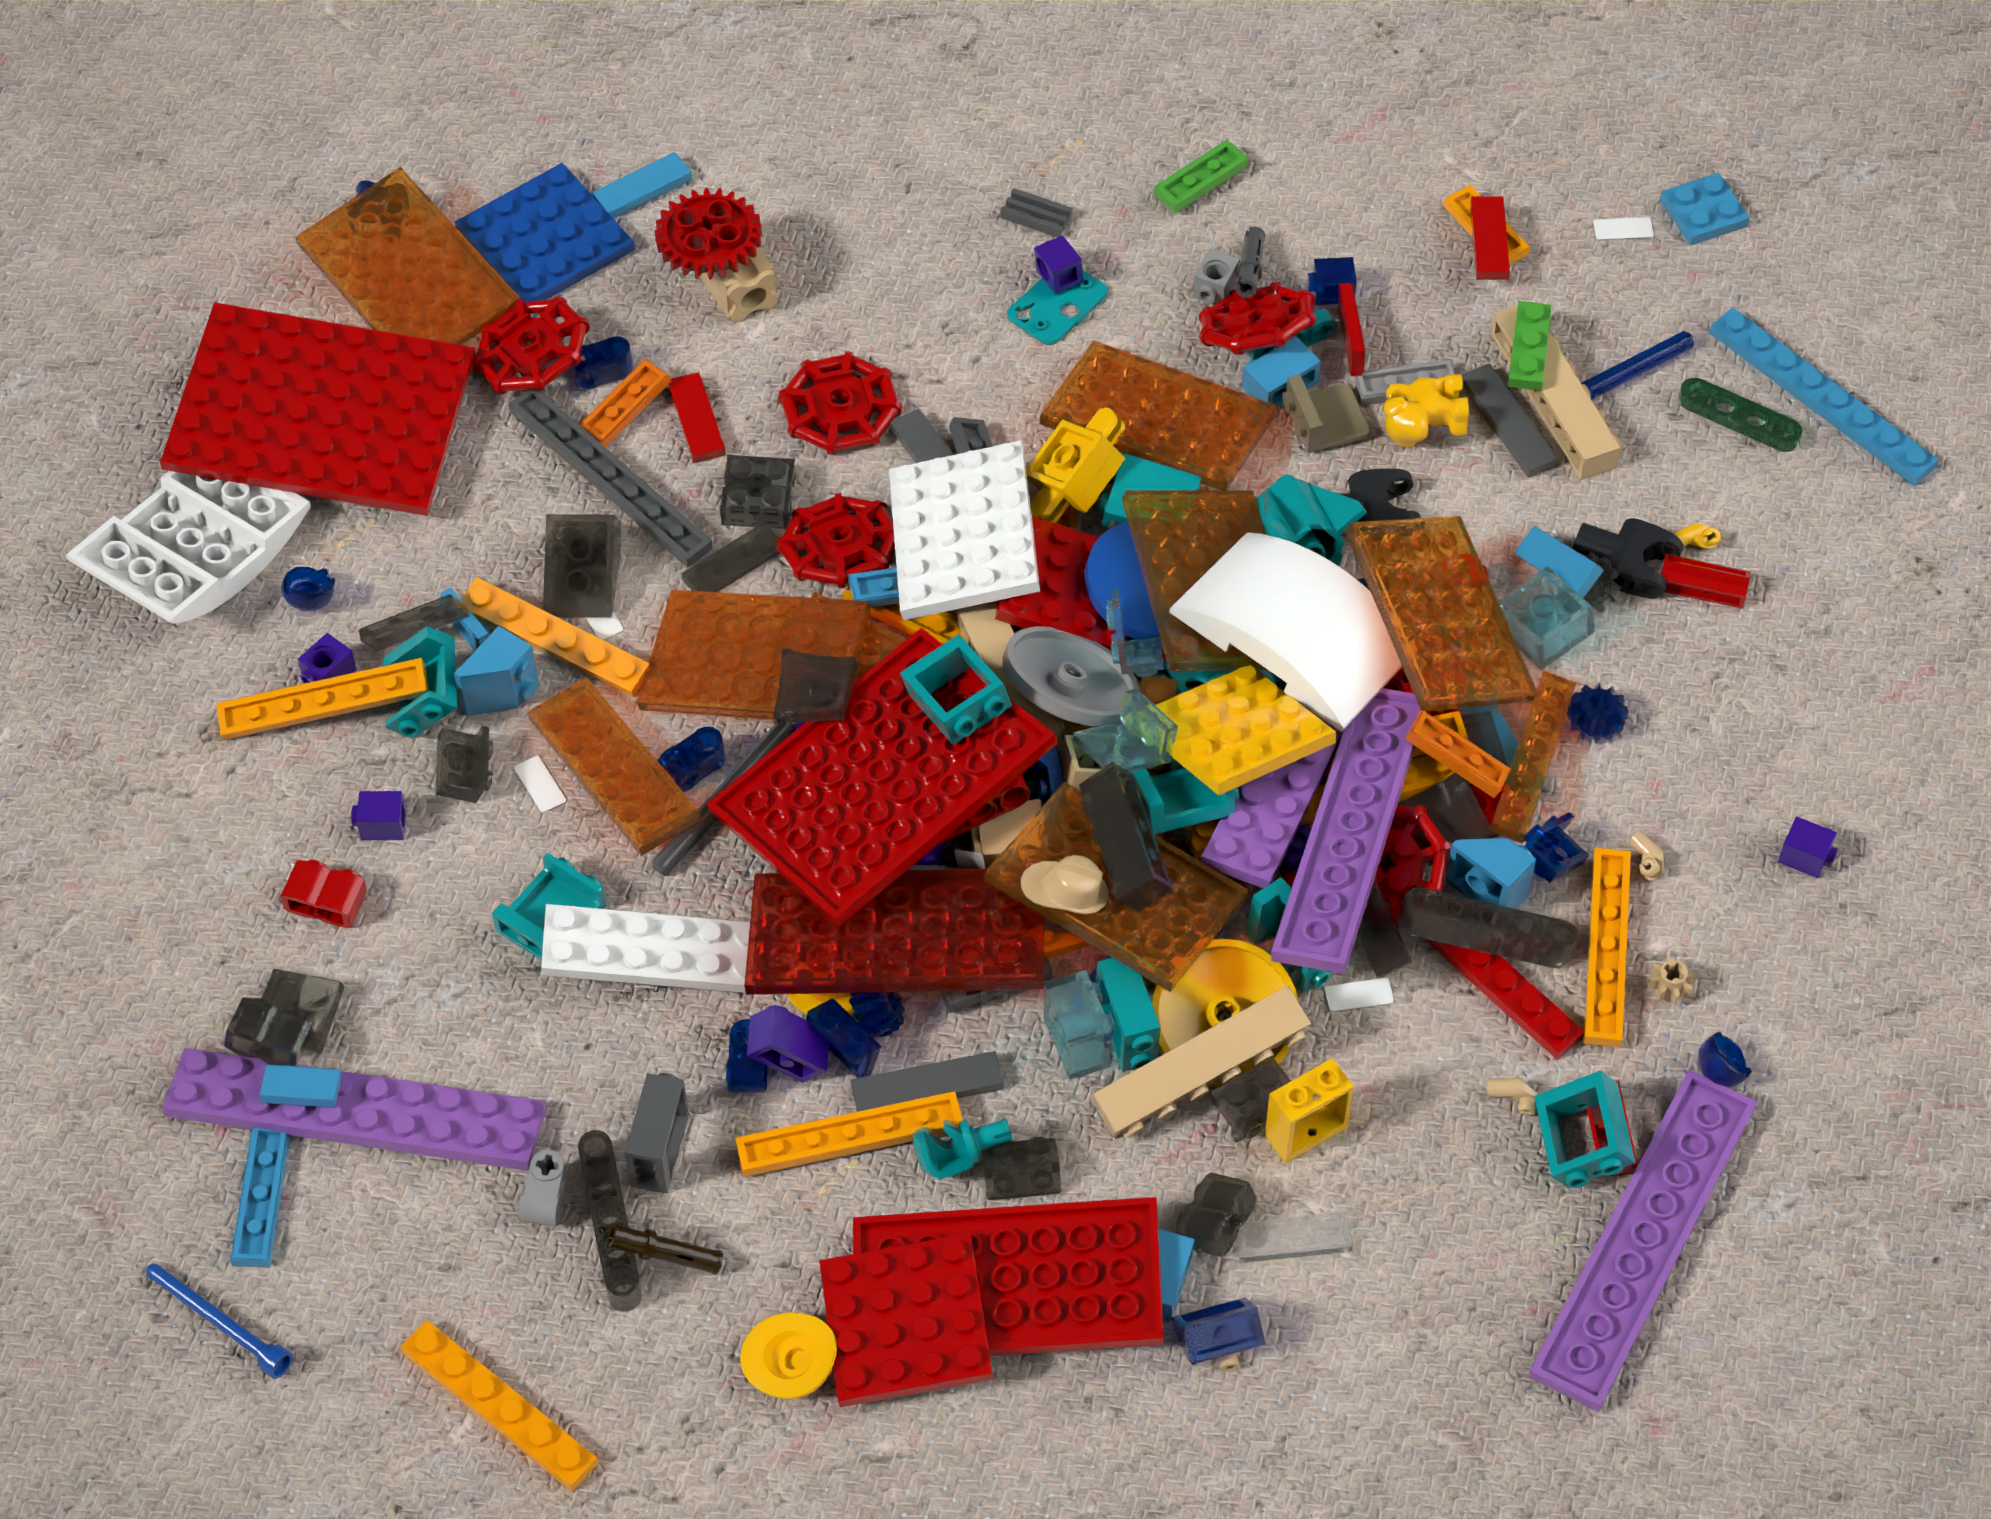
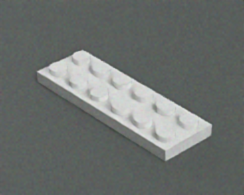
M546 904L540 975L760 994L763 976L764 923Z

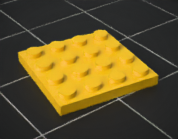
M1250 664L1134 714V726L1218 796L1336 743L1335 730L1294 698L1284 693L1280 687Z

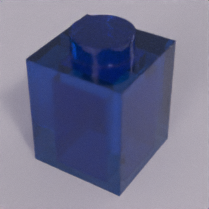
M1353 257L1314 259L1313 272L1307 273L1308 291L1314 292L1315 305L1338 304L1339 284L1351 283L1354 294L1356 293L1357 281Z

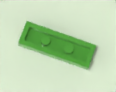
M1226 139L1154 186V195L1176 214L1248 166V157Z
M1518 301L1508 387L1541 391L1552 305Z

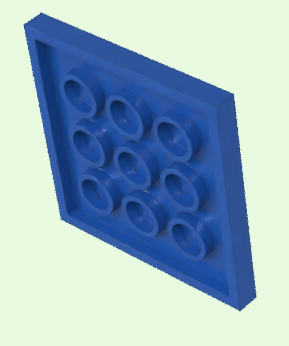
M563 163L556 165L454 222L455 229L516 300L522 299L523 302L547 300L635 250L634 241Z

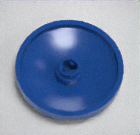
M1131 520L1110 528L1095 542L1085 566V587L1096 611L1107 623L1121 633L1149 643H1175L1189 639L1198 634V632L1169 613L1170 608L1216 564V561L1209 550L1196 537L1178 526L1158 520Z

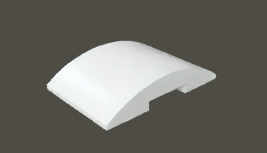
M168 471L160 478L161 488L122 520L115 516L110 518L67 553L66 558L172 624L181 623L200 617L219 607L257 577L293 535L308 512L310 501L293 492Z
M1247 532L1169 611V613L1225 652L1233 645L1287 683L1284 693L1294 698L1340 732L1352 722L1417 651L1410 636L1395 616L1370 590L1349 573L1305 547L1278 537Z

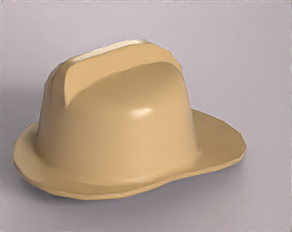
M1072 855L1065 857L1059 862L1042 861L1035 863L1027 868L1021 877V889L1025 896L1033 903L1044 907L1087 915L1097 913L1104 908L1109 899L1108 887L1102 879L1103 873L1092 860L1084 856Z

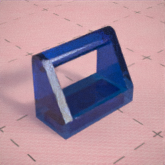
M1246 1297L1171 1317L1175 1333L1188 1362L1192 1365L1266 1345L1258 1307Z

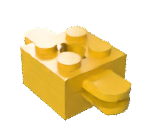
M1110 408L1099 409L1085 428L1061 420L1026 468L1027 478L1039 489V492L1030 503L1031 516L1056 524L1068 506L1086 513L1096 502L1102 490L1110 479L1115 476L1118 468L1126 459L1113 446L1125 429V423Z

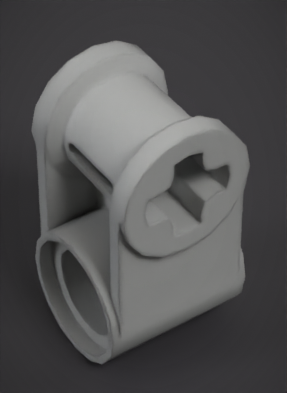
M551 1149L542 1150L533 1156L525 1188L522 1191L519 1202L518 1219L520 1222L554 1227L559 1225L568 1184V1174L564 1168L563 1158L557 1151Z

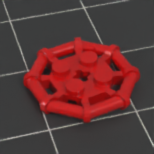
M1272 282L1270 286L1257 288L1256 294L1252 293L1250 298L1239 296L1236 289H1233L1227 297L1212 307L1202 309L1199 314V320L1202 324L1199 339L1205 346L1211 347L1215 345L1228 349L1234 355H1242L1248 350L1271 346L1279 349L1286 345V341L1302 330H1309L1316 323V316L1313 313L1315 297L1308 290L1297 291L1282 286L1280 282Z
M556 296L552 300L523 302L520 299L515 301L514 307L491 324H484L481 328L482 336L477 354L473 360V370L476 373H481L493 385L494 391L504 395L508 391L538 389L539 392L546 390V385L570 367L578 366L581 362L580 353L585 334L590 329L589 322L585 317H580L568 305L567 300L560 296ZM531 314H539L540 317L532 318ZM558 317H562L565 321L558 324L555 320ZM571 335L569 346L566 347L563 343L564 337ZM500 341L499 347L495 345V349H492L493 343ZM528 341L532 342L531 345H525ZM555 358H559L556 362H554L552 365H550L548 368L541 372V369L543 367H545ZM501 362L504 366L497 372L493 365ZM516 373H520L523 377L514 376Z
M845 351L844 355L815 361L806 359L801 362V368L785 389H781L778 393L777 399L782 404L788 424L787 433L792 438H800L826 450L828 455H835L837 451L865 445L876 446L880 443V437L889 427L890 422L902 413L903 405L897 399L891 380L892 372L887 367L880 368L854 356L851 351ZM852 369L867 377L861 376V379L854 377ZM808 379L814 382L811 389L809 387L807 390L801 389ZM879 387L883 397L875 398L872 389ZM841 397L843 401H847L846 403L841 405L834 404L835 398ZM796 404H806L808 412L799 417ZM874 411L881 412V415L872 426L870 424L871 414ZM813 424H816L822 432L828 433V436H825L813 429H810L809 427H811ZM858 428L861 432L838 437V433Z
M835 493V497L807 508L798 507L792 512L793 518L783 536L776 541V550L787 560L793 570L794 578L799 581L807 579L838 585L839 589L846 588V584L849 583V574L889 569V561L895 552L893 518L887 511L886 503L879 499L868 501L842 496V493ZM848 511L856 512V515L848 514ZM874 520L878 521L881 526L874 527L871 522ZM802 528H810L808 533L805 530L804 534H799ZM841 536L844 539L835 540V537ZM876 541H884L879 552L874 549L873 546ZM806 549L808 554L801 558L796 550ZM861 560L866 561L862 564L856 565L849 569H845L846 566H849ZM818 564L823 565V568H818L816 566Z
M1397 805L1393 819L1408 822L1404 830L1390 828L1380 859L1381 862L1386 857H1391V860L1396 862L1395 868H1389L1388 873H1383V869L1378 865L1361 921L1394 925L1396 929L1402 928L1409 919L1436 900L1441 901L1445 894L1442 891L1452 843L1445 840L1427 815V809L1421 805H1418L1416 808ZM1419 829L1431 844L1430 847L1423 850L1420 849L1413 839ZM1434 860L1430 881L1422 880L1426 861ZM1416 889L1422 891L1421 894L1407 904L1401 905L1400 901L1405 898L1403 895L1410 890L1415 891ZM1372 900L1390 902V910L1370 908L1369 905Z

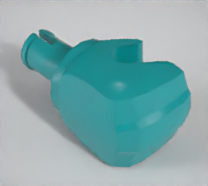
M1006 1118L974 1128L973 1125L970 1126L967 1119L960 1121V1126L949 1120H943L944 1131L951 1137L950 1140L943 1141L936 1137L928 1127H922L913 1133V1146L924 1171L932 1177L943 1179L972 1168L973 1164L980 1162L979 1155L982 1154L981 1150L1002 1143L1012 1142L1013 1137Z

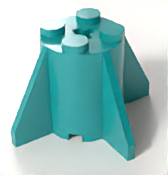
M1283 475L1278 478L1276 483L1265 489L1250 505L1253 520L1257 526V533L1278 537L1298 544L1321 555L1340 568L1342 567L1339 564L1343 558L1341 550L1342 545L1344 546L1341 534L1367 513L1359 501L1307 483L1301 479H1295L1292 475Z

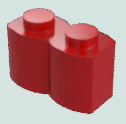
M297 860L280 898L283 909L306 918H317L339 927L351 928L365 898L367 889L365 880L353 870H330L324 863L318 860Z

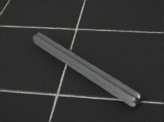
M782 718L770 729L654 857L652 867L655 871L664 876L672 871L718 820L709 811L706 803L795 731V726L791 722Z

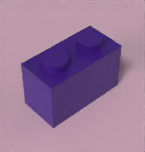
M778 1005L769 1006L767 1009L750 1016L748 1057L802 1083L827 1072L830 1044L829 1031L817 1026L815 1022L803 1019L789 1012L787 1008Z

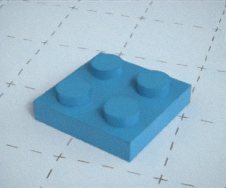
M1719 172L1664 190L1661 193V202L1690 246L1748 226L1749 216Z

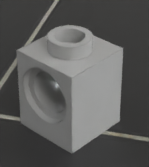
M1209 249L1194 275L1193 297L1214 305L1227 297L1238 281L1236 268L1240 259Z

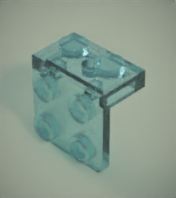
M1114 589L1112 599L1107 600L1106 609L1108 629L1115 630L1116 632L1111 634L1113 664H1120L1121 675L1137 673V676L1140 677L1155 675L1158 673V670H1164L1162 637L1127 641L1120 589Z

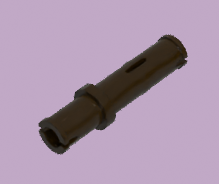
M614 1223L610 1228L607 1238V1246L609 1248L636 1253L640 1259L649 1260L650 1258H655L680 1266L710 1272L713 1275L718 1274L723 1262L721 1250H713L659 1236L655 1230L651 1229L640 1231Z

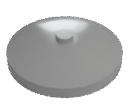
M1036 626L1025 628L1015 633L1010 638L1003 653V668L1014 687L1032 703L1062 719L1089 726H1112L1127 720L1133 713L1139 700L1140 688L1133 672L1117 655L1095 641L1052 627Z

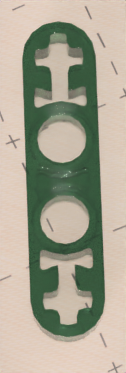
M1689 378L1682 383L1678 399L1680 405L1686 410L1778 451L1791 452L1799 446L1803 431L1801 425L1794 419L1700 378ZM1694 392L1699 393L1695 397L1690 396ZM1709 398H1712L1710 405L1707 404ZM1726 403L1732 406L1734 410L1724 413L1719 411L1716 405ZM1749 417H1759L1763 420L1764 424L1753 426L1746 419ZM1770 425H1773L1774 427H1772V431H1768ZM1785 432L1791 434V435H1788L1787 438L1781 436V435H1784Z

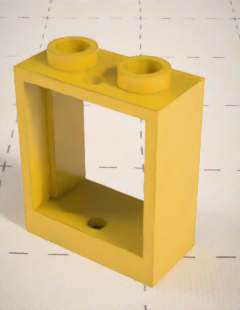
M1333 1058L1269 1094L1265 1136L1285 1163L1348 1128L1354 1086ZM1313 1130L1316 1132V1135L1310 1136L1308 1132Z

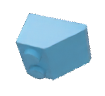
M498 626L454 673L462 712L468 716L517 709L525 699H530L536 693L539 685L532 646L501 626Z
M1509 838L1455 840L1451 845L1445 882L1498 922L1502 923L1529 896L1536 858L1532 856L1526 847L1515 844Z

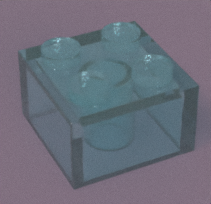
M1548 566L1494 604L1497 629L1540 670L1547 667L1595 632L1593 607Z
M1087 970L1044 983V1021L1069 1080L1111 1067V1052L1115 1051L1112 1034L1116 1033V1027L1110 1012L1104 1013L1100 1004L1103 1003L1100 986L1097 981L1091 982Z

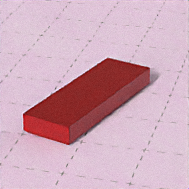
M1471 196L1470 211L1476 280H1509L1510 266L1504 197Z
M1351 283L1339 284L1338 311L1351 376H1361L1364 373L1365 346L1353 285Z
M696 372L671 378L668 389L693 463L726 455L700 373Z

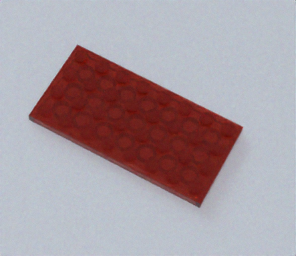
M1027 868L906 870L838 927L779 873H758L754 875L744 982L746 995L1044 989L1046 907L1033 903L1025 896L1021 889V877Z

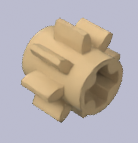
M1667 957L1666 962L1662 966L1653 964L1651 970L1653 977L1649 980L1648 989L1656 990L1658 995L1657 1001L1664 1000L1677 1005V1001L1681 996L1690 998L1693 989L1691 985L1696 975L1693 972H1688L1685 960L1680 962Z

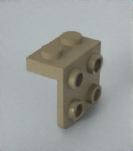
M1300 374L1287 378V389L1282 394L1283 403L1287 412H1290L1296 434L1298 437H1301L1307 453L1365 439L1369 436L1368 424L1348 384H1339L1308 392Z

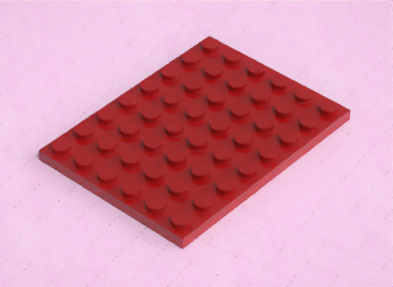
M214 302L160 460L161 469L428 516L475 357V349L465 345Z
M922 627L706 803L709 811L838 927L1058 744L1056 735L1010 699L1011 707L976 729L969 736L952 745L911 698L900 675V672L943 645ZM970 667L930 695L947 713L987 685Z

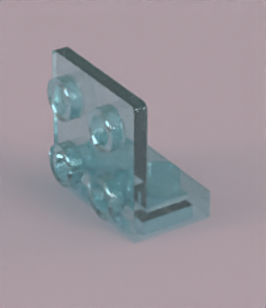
M1136 688L1125 691L1120 721L1075 732L1073 741L1110 776L1116 777L1171 762L1172 746L1175 744L1178 726Z

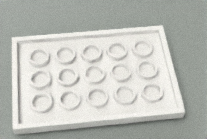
M1021 440L889 469L899 604L903 621L1040 592L1025 454Z

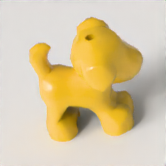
M1449 374L1439 378H1418L1410 385L1397 383L1391 384L1385 392L1388 399L1385 401L1383 408L1386 414L1385 426L1388 436L1396 445L1414 447L1416 442L1426 439L1428 425L1433 427L1446 426L1454 436L1467 435L1469 417L1468 398H1459V391L1463 389L1462 375Z

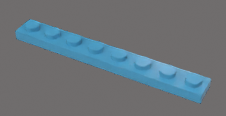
M1732 307L1711 325L1709 333L1913 486H1916L1936 468L1939 459Z

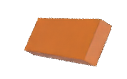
M645 358L579 425L606 448L671 382L670 376Z
M1423 710L1415 717L1405 737V740L1493 798L1501 791L1511 770Z

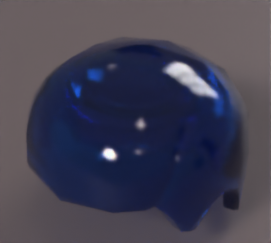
M295 567L286 572L282 580L281 591L286 602L301 612H315L326 607L331 601L336 580L335 578H330L326 568L316 570L311 567Z
M1716 1032L1709 1036L1698 1050V1065L1703 1075L1715 1084L1728 1088L1735 1087L1744 1082L1752 1073V1069L1747 1068V1061L1741 1047L1731 1038L1723 1036L1721 1032Z

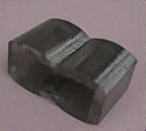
M243 997L226 1030L224 1046L234 1053L249 1058H259L269 1065L296 1067L310 1039L313 1022L298 1011L277 1010L264 999Z
M1212 1172L1207 1174L1195 1188L1194 1201L1179 1215L1176 1222V1233L1195 1239L1194 1250L1220 1257L1225 1256L1232 1248L1240 1227L1248 1220L1256 1204L1257 1196L1249 1181Z

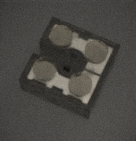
M727 455L724 476L725 487L722 490L720 504L721 525L787 529L791 518L796 480L795 459Z

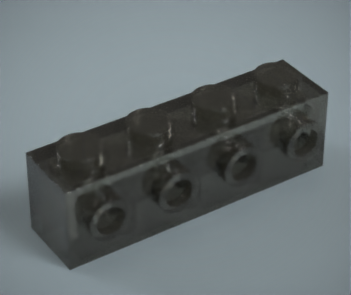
M1111 762L1079 784L1083 796L1081 804L1084 811L1090 817L1093 826L1091 834L1100 846L1103 855L1101 863L1111 878L1113 884L1111 886L1112 895L1119 904H1125L1135 911L1141 912L1174 889L1134 775L1116 763Z

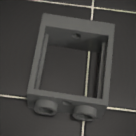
M647 1073L625 1150L631 1187L668 1194L689 1116L684 1079H679L675 1075L669 1073H660L658 1075Z

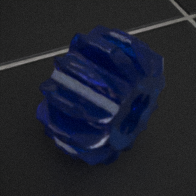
M1599 682L1595 685L1594 689L1585 684L1580 692H1574V695L1571 697L1570 706H1568L1567 716L1571 720V731H1581L1580 736L1582 740L1587 736H1592L1595 743L1600 741L1601 737L1611 741L1615 733L1620 734L1624 729L1625 720L1628 716V707L1624 705V695H1614L1615 690L1613 686L1607 690L1602 689Z
M881 973L877 975L871 974L862 977V980L856 981L855 985L850 987L851 998L849 1003L853 1009L852 1015L855 1016L856 1025L862 1028L865 1036H872L873 1038L878 1036L884 1037L899 1030V1027L904 1024L903 1013H905V1008L902 1006L901 1001L903 997L899 995L898 986L892 983V979L888 975L883 976Z

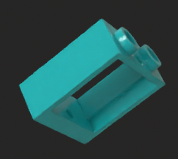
M959 634L900 672L911 698L952 745L969 736L976 729L1012 706L1004 683ZM971 667L987 686L946 713L930 694Z
M1133 952L1097 961L1095 990L1097 1005L1121 1071H1135L1158 1058L1160 1024Z
M1597 1071L1534 1096L1551 1177L1565 1187H1583L1589 1183V1180L1603 1175L1618 1174L1624 1167L1635 1163L1618 1083L1603 1071ZM1599 1104L1608 1146L1568 1161L1559 1119Z

